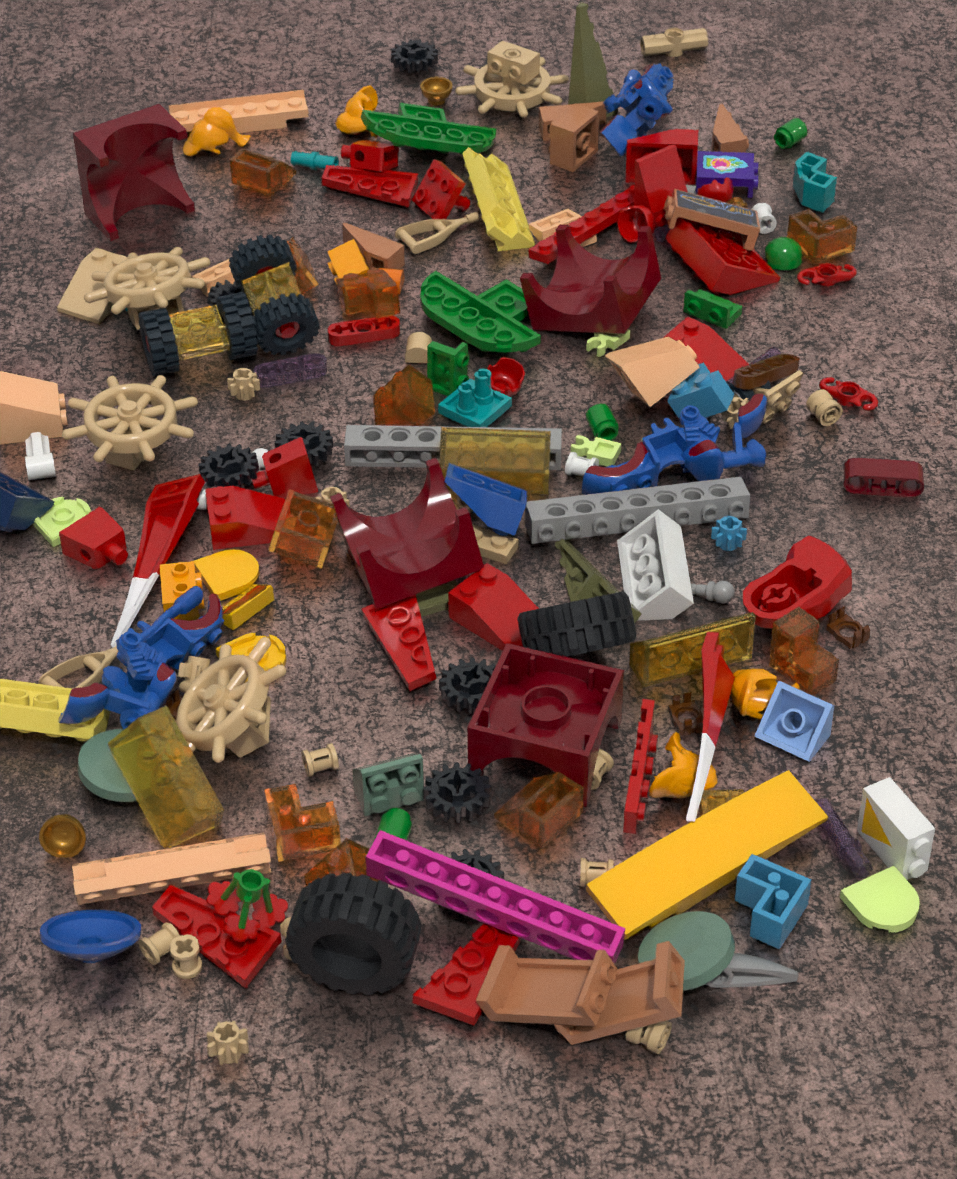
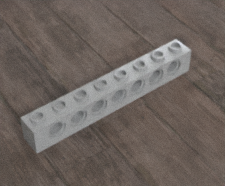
M347 425L344 442L345 466L427 468L426 461L437 458L441 468H447L448 464L451 463L462 468L561 470L562 429Z
M732 477L528 501L525 508V527L531 543L534 544L559 541L561 539L568 540L626 533L658 509L680 526L716 522V520H720L725 516L743 519L749 518L750 493L742 477Z

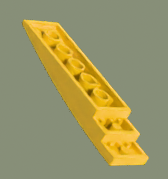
M788 770L695 819V822L692 821L586 884V891L611 923L626 928L624 940H626L646 926H649L651 929L671 915L675 916L685 912L735 880L751 854L767 859L827 821L828 816Z

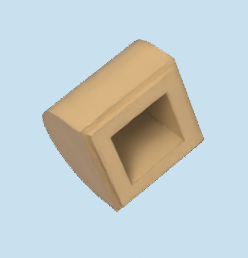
M415 332L408 337L405 363H427V346L432 342L429 335L423 332Z

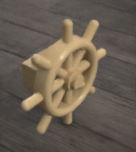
M502 40L487 52V65L480 69L470 65L464 67V73L475 77L474 85L459 86L455 92L459 96L475 94L479 101L483 103L478 108L481 114H485L493 108L501 111H518L521 118H526L528 116V109L537 107L544 101L560 105L562 99L550 93V85L566 84L569 81V77L567 75L550 76L542 67L546 61L543 57H540V53Z
M180 247L173 248L169 253H149L138 256L132 252L128 255L127 260L119 263L109 272H93L91 275L92 279L97 282H104L105 288L86 293L84 300L87 303H92L108 298L114 304L111 311L115 315L120 314L127 307L129 317L137 330L140 329L138 316L141 312L166 308L170 319H175L185 315L180 294L187 288L202 289L205 286L203 279L191 278L190 272L208 267L210 260L207 257L187 262L181 257L183 251Z
M162 375L157 376L151 385L141 383L120 385L115 376H109L107 378L109 388L98 393L90 402L77 398L69 399L68 405L70 408L84 411V425L65 429L62 432V437L65 440H70L87 435L88 439L95 446L99 447L93 456L96 462H102L105 459L108 464L135 470L141 461H153L155 454L152 449L163 444L172 435L187 439L193 437L194 432L191 428L177 425L176 412L195 407L198 404V400L192 396L173 401L165 391L161 390L166 383V378ZM164 415L162 420H157V418H155ZM100 416L107 417V419L98 421Z
M261 638L248 656L231 655V647L228 644L222 645L218 661L207 667L192 683L182 681L179 684L180 691L185 694L178 707L176 720L162 727L159 731L163 739L179 733L186 740L173 758L172 764L175 768H182L195 749L212 751L213 761L220 763L225 757V747L241 758L269 743L271 698L267 695L270 683L286 674V668L283 665H277L265 671L258 664L271 645L269 638Z

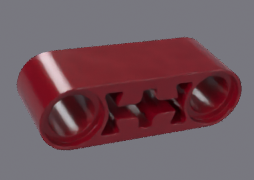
M851 458L843 466L844 488L852 494L917 497L924 491L923 467L916 461Z

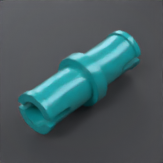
M294 151L290 158L292 166L309 167L315 171L325 169L326 165L339 166V158L337 156L320 155L319 152L314 151L312 153Z

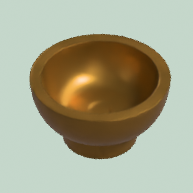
M430 77L421 82L420 88L423 96L428 99L429 104L439 106L444 104L446 98L450 96L453 84L447 78Z
M60 814L49 818L43 824L39 833V841L43 849L52 856L58 858L73 857L83 849L86 833L78 819L68 814Z

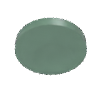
M124 729L108 730L96 734L87 740L79 752L78 775L81 782L92 793L108 800L132 802L148 798L163 787L168 777V754L160 742L150 735L136 740L131 738Z
M704 911L685 912L662 921L645 936L639 947L638 962L642 963L656 959V944L670 941L685 960L683 991L690 990L710 982L726 969L735 952V940L730 927L720 916Z

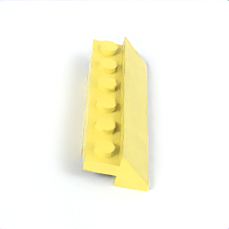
M468 147L462 153L465 160L464 166L468 170V178L473 185V193L477 197V206L481 210V218L486 225L487 235L495 240L498 251L533 247L535 243L508 165L492 153L485 158Z
M0 679V729L11 728L16 729L20 733L39 732L45 733L49 737L68 736L75 737L78 741H87L94 735L106 731L111 711L103 709L95 718L84 723L62 724L58 722V719L65 710L72 688Z

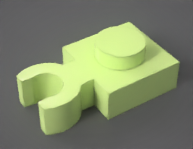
M627 330L625 334L594 332V337L587 340L586 351L589 352L593 348H597V356H603L607 348L615 350L629 340L630 330Z
M578 435L576 436V443L571 444V452H576L580 457L587 456L588 459L598 458L599 465L610 466L614 465L621 453V443L598 437L593 442L589 441L585 436Z

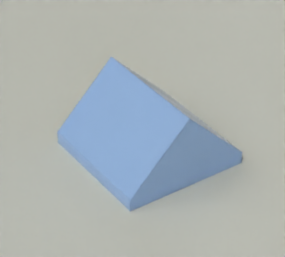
M778 680L754 736L810 762L831 735L834 705Z

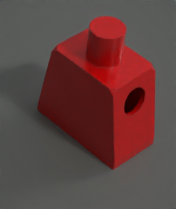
M360 140L351 143V145H343L341 148V158L349 159L350 167L383 172L398 166L399 147L394 146L391 142Z
M302 437L264 453L262 458L265 470L258 471L257 478L252 479L255 489L271 485L274 496L281 498L319 492Z
M102 507L96 508L59 532L62 553L93 569H100L110 561L116 565H121L127 560L128 552L126 551L124 530Z

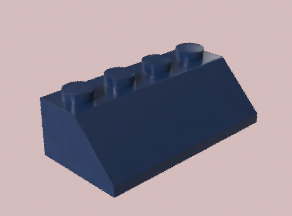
M0 471V529L6 532H12L13 529L26 530L34 523L37 517L40 518L51 509L55 501Z

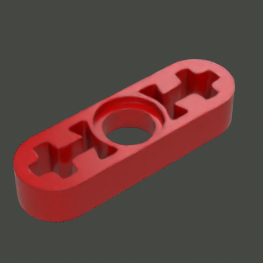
M386 315L334 323L327 329L328 342L333 346L340 347L393 339L400 334V320L395 316Z

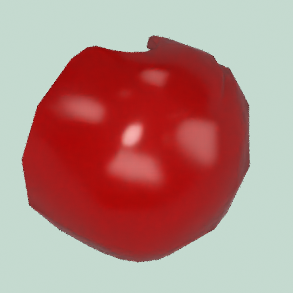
M726 177L724 183L720 184L714 179L711 184L698 188L697 195L729 203L733 195L732 180Z
M632 205L622 209L617 219L618 231L627 242H638V230L641 226H650L652 233L654 232V216L650 209L643 205Z
M502 357L495 365L488 366L487 369L491 372V389L509 397L516 395L521 390L525 377V370L521 363L515 359Z

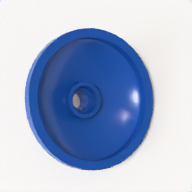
M80 910L64 913L47 920L40 928V939L50 950L84 963H97L111 958L132 947L141 937V924L136 918L125 913L110 910Z

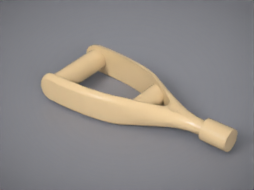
M473 212L460 219H428L398 228L395 232V237L401 239L410 248L411 253L418 254L441 244L463 224L479 221V215L477 212ZM438 231V233L417 242L411 237L423 232Z
M117 646L105 651L79 655L64 661L44 673L39 678L38 684L63 687L57 682L58 679L84 667L91 669L93 674L75 688L87 687L96 682L100 683L103 669L110 666L118 653Z

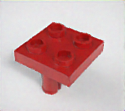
M434 159L412 201L432 219H447L452 208L467 211L470 206V200L460 195L466 183L441 161Z

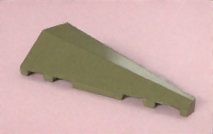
M582 2L576 7L568 105L604 102L613 94V90L609 88L606 78L608 73L600 45L594 37L593 22H590L587 13L588 4ZM618 109L610 113L606 111V117L616 115Z
M561 539L555 542V547L561 551L562 558L559 560L560 565L566 569L567 575L564 577L571 602L619 592L567 540ZM630 602L635 623L642 613Z

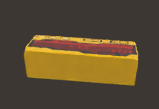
M253 584L223 606V624L234 631L274 601L273 587L271 585Z

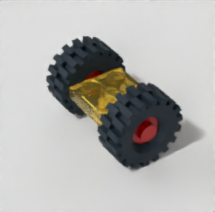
M268 234L266 238L259 235L257 240L252 241V238L246 240V245L241 243L238 245L239 251L234 250L232 252L233 257L229 259V266L237 288L241 289V292H244L248 297L254 313L252 318L254 319L256 338L260 348H263L266 353L270 351L271 355H277L278 352L281 355H285L287 351L294 353L297 352L296 349L299 347L304 349L306 347L305 343L311 344L314 341L313 336L318 335L320 324L312 303L308 298L305 299L304 295H301L295 280L297 266L289 245L285 239L282 240L279 236L273 238L272 235Z
M244 292L217 297L216 305L168 314L166 308L139 313L142 344L152 376L179 371L180 360L226 351L230 360L257 355L258 343L256 329L254 328L255 323Z

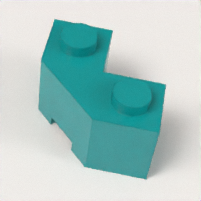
M806 152L795 162L793 188L803 206L809 207L814 211L824 212L834 202L837 177L826 174V158Z

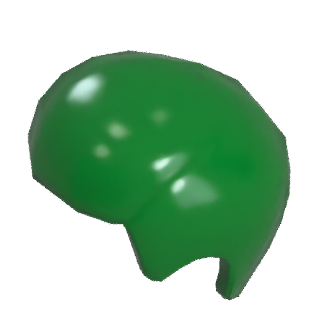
M775 238L768 242L765 247V259H767L768 265L773 269H795L802 264V249L800 244L793 238Z

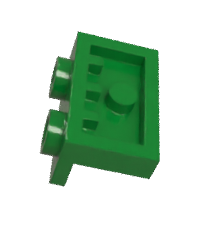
M699 289L697 292L687 290L684 293L683 312L727 329L742 314L741 305Z
M432 341L427 346V389L449 396L458 389L461 383L469 380L467 369L470 356L467 343L462 342L456 349Z

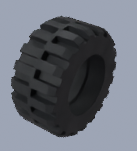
M624 591L519 613L517 619L523 647L565 657L635 641L637 636L630 599Z
M333 873L325 875L322 879L317 878L310 882L299 893L286 932V947L294 964L298 963L299 970L305 975H311L312 980L318 984L324 983L329 985V989L338 991V989L345 990L347 994L356 995L357 992H363L364 995H373L376 991L383 993L393 987L395 988L409 975L421 935V921L409 899L405 900L403 893L398 889L389 888L388 883L382 880L378 882L371 880L370 876L363 874L352 876V873H341L340 876H336Z

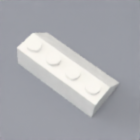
M658 509L617 540L624 592L629 596L630 602L642 613L637 621L673 619L694 604L681 526Z

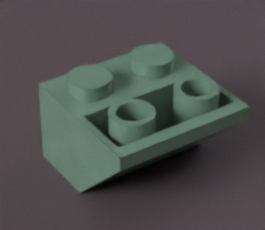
M411 753L352 769L354 792L364 816L424 801L423 757L421 754Z

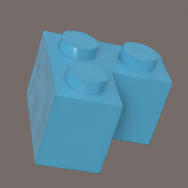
M704 362L698 364L699 369L672 389L667 402L678 418L683 408L688 405L697 407L700 414L705 418L728 410L734 393L719 371L710 373Z
M751 854L737 875L735 901L753 909L750 937L780 950L808 906L812 879Z

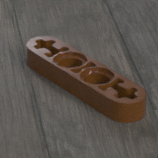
M778 354L736 369L734 371L733 385L741 389H755L765 385L768 380L771 383L790 376L798 371L800 358L791 354Z

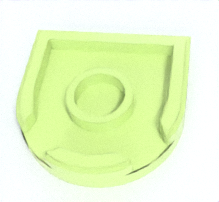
M64 497L51 499L55 501L53 507L40 518L37 517L33 525L52 547L61 544L60 531L91 512L89 505L85 501L78 498L76 500H64Z
M894 865L840 890V899L861 923L871 929L876 927L889 930L888 932L890 933L905 930L914 923L919 911L920 900L916 890Z

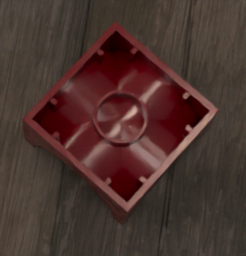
M160 104L73 133L84 213L110 241L119 239L118 230L115 225L122 215L132 209L146 205H169L181 209L186 214L195 211V203L188 196L180 181L173 157V139L175 138L180 141L187 138V130Z
M559 224L556 228L557 262L549 285L546 288L541 286L534 278L533 273H523L520 277L533 330L625 334L661 280L651 227H640L638 230L637 246L633 254L623 259L609 260L597 257L586 251L575 240L569 226Z
M437 458L426 461V480L417 498L406 508L394 514L380 517L366 516L349 507L341 493L330 496L347 551L376 609L484 568L470 514L466 507L456 509L447 485L444 482L445 479Z
M506 643L467 727L468 763L471 764V770L474 771L480 768L482 769L483 776L484 768L489 763L498 759L515 757L532 760L557 773L571 789L575 805L587 808L591 797L595 764L606 728L619 729L622 721L624 670Z

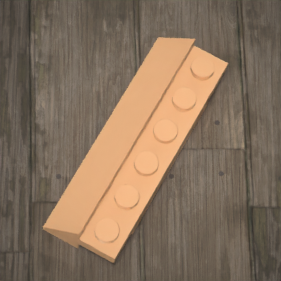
M304 90L169 105V113L187 131H192L194 124L198 120L203 119L207 110L213 107H220L232 116L238 133L287 128L286 120L309 117Z
M263 832L77 863L72 865L74 891L77 896L78 905L164 891L170 884L177 888L229 880L233 879L234 873L238 872L241 874L249 869L257 870L261 874L270 873V853Z

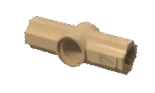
M668 28L663 34L642 36L640 38L643 56L665 54L670 57H677L682 55L683 51L703 49L708 46L705 28L686 31L680 28Z

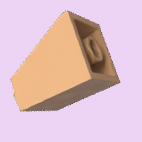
M670 337L609 352L605 355L632 394L649 407L700 368L695 361L697 355L689 345L685 346L680 340L675 341Z
M0 371V445L25 442V439L35 432H41L44 436H48V439L62 437L63 426L68 425L65 396L64 393L59 394L57 383Z

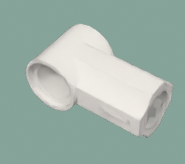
M41 432L31 433L30 437L25 439L27 454L25 462L28 480L56 477L48 436H44Z

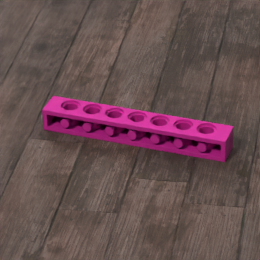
M379 831L366 855L367 876L382 880L389 885L574 960H594L597 950H605L615 964L623 947L626 928L384 831Z

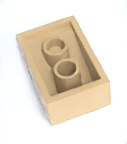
M95 248L81 261L57 306V310L100 324L112 313L111 308L114 304L108 298L92 303L85 302L84 296L86 293L105 288L104 282L94 281L91 275L95 271L109 272L113 267L127 260L128 257Z

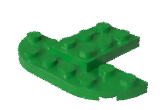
M399 102L397 110L399 115L362 110L361 120L366 126V130L391 141L397 147L406 145L419 150L433 149L441 153L454 152L463 155L462 153L468 147L476 153L490 149L496 137V128L447 122L442 108Z
M434 271L423 281L420 304L424 313L430 319L469 344L478 347L481 351L526 352L530 348L541 344V335L519 322L529 316L522 288L505 279L478 296L438 271Z

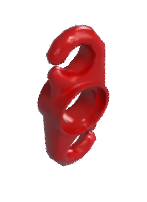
M823 263L816 267L803 269L798 273L797 280L802 285H809L810 281L805 278H811L813 284L818 283L822 286H832L836 283L853 279L857 274V270L854 266L845 264L844 269L850 271L845 272L842 271V266L840 265L835 266L830 263Z
M833 377L823 378L819 382V388L826 390L833 399L843 406L855 405L856 407H861V402H870L871 404L863 405V410L865 411L874 410L878 406L876 396L861 388L857 383L836 381L835 386L826 385L834 383ZM848 392L855 395H845L843 393Z

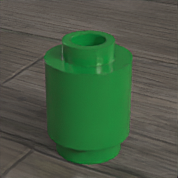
M793 118L779 127L774 134L776 145L782 149L791 148L807 136L806 124L799 118Z
M596 404L589 408L585 418L594 437L610 441L614 440L618 435L619 425L610 407L606 404Z
M400 808L389 809L381 817L375 838L381 830L407 841L412 828L411 817L408 812Z

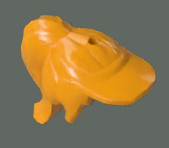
M371 85L362 87L346 103L345 111L337 117L335 124L341 132L357 135L368 131L361 120L362 110L374 111L378 104V95ZM370 132L371 136L375 138L378 137V135H376L375 133Z
M213 107L207 110L203 119L198 120L194 124L192 132L183 146V152L189 157H193L201 150L219 155L220 151L215 147L228 143L229 138L234 140L240 147H243L248 143L251 136L239 134L232 116L220 107Z
M764 669L737 670L733 673L735 679L731 690L732 703L737 707L741 716L747 715L751 718L762 719L764 714H760V712L768 706L777 685V677ZM798 683L792 685L793 687L800 690V686Z
M678 732L672 734L665 746L666 751H671L672 767L654 776L655 780L649 788V796L652 798L680 799L692 795L700 755L686 750L681 745V738ZM712 764L710 765L705 783L704 793L711 791L718 783L716 770Z

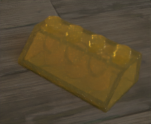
M441 427L439 464L444 479L447 466L451 463L526 490L528 494H549L551 431Z
M753 612L738 614L631 642L629 665L642 687L702 672L701 650L707 631L719 633V645H724L723 659L727 665L751 659L756 616Z
M167 706L137 718L108 743L112 755L163 849L171 848L221 825L224 808Z

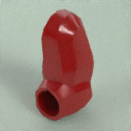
M808 535L793 544L784 563L780 564L772 572L750 582L743 590V605L747 617L753 624L769 629H782L824 617L841 599L852 591V569L846 559L831 545Z

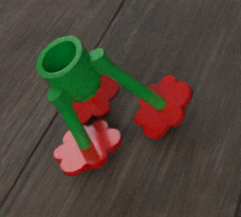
M249 869L241 874L236 872L233 875L232 882L223 881L221 884L219 882H212L208 886L209 895L206 898V902L208 905L214 906L213 909L219 916H225L228 912H237L239 909L238 903L240 901L243 902L241 914L238 917L231 915L224 919V933L231 935L238 942H244L248 938L256 939L260 930V924L272 928L276 922L282 923L286 918L285 912L288 910V902L284 899H277L275 894H270V880L264 878L259 871ZM250 904H253L252 906L255 910L252 912V919L248 917Z

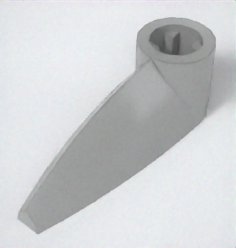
M734 953L726 969L716 978L706 983V985L714 988L775 985L796 982L799 974L793 969L768 959Z

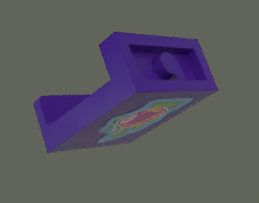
M698 151L696 195L698 188L711 184L714 179L718 183L723 184L724 179L728 177L732 180L733 186L748 187V198H753V190H758V162H754V153Z

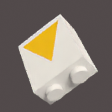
M890 777L863 788L857 832L888 868L894 865L906 880L920 877L928 870L935 833L934 826Z

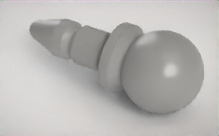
M709 581L708 585L691 583L692 595L706 596L708 601L715 600L718 603L725 604L730 602L735 595V589L728 581H719L717 583Z

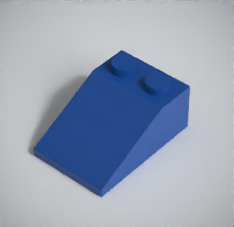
M449 463L444 482L488 527L492 528L493 532L502 536H508V534L515 536L526 508L527 491Z

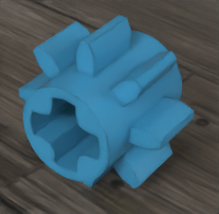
M725 516L720 520H716V527H712L711 539H716V546H719L722 550L733 551L738 547L741 548L742 540H746L747 528H742V521L736 517Z

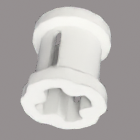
M767 203L754 205L752 210H756L758 213L759 233L767 234L772 232L776 228L777 223L775 217L771 214L772 209Z
M571 452L565 465V473L568 476L575 474L584 477L585 472L590 466H599V459L594 457L588 459L578 456L576 452Z

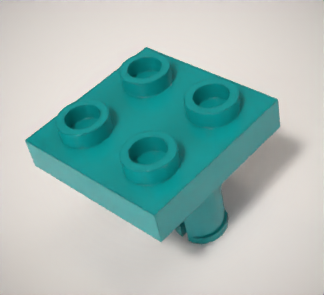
M479 369L474 374L475 380L469 379L461 383L457 390L438 404L439 414L467 427H488L512 406L511 397L491 389V372L488 369Z

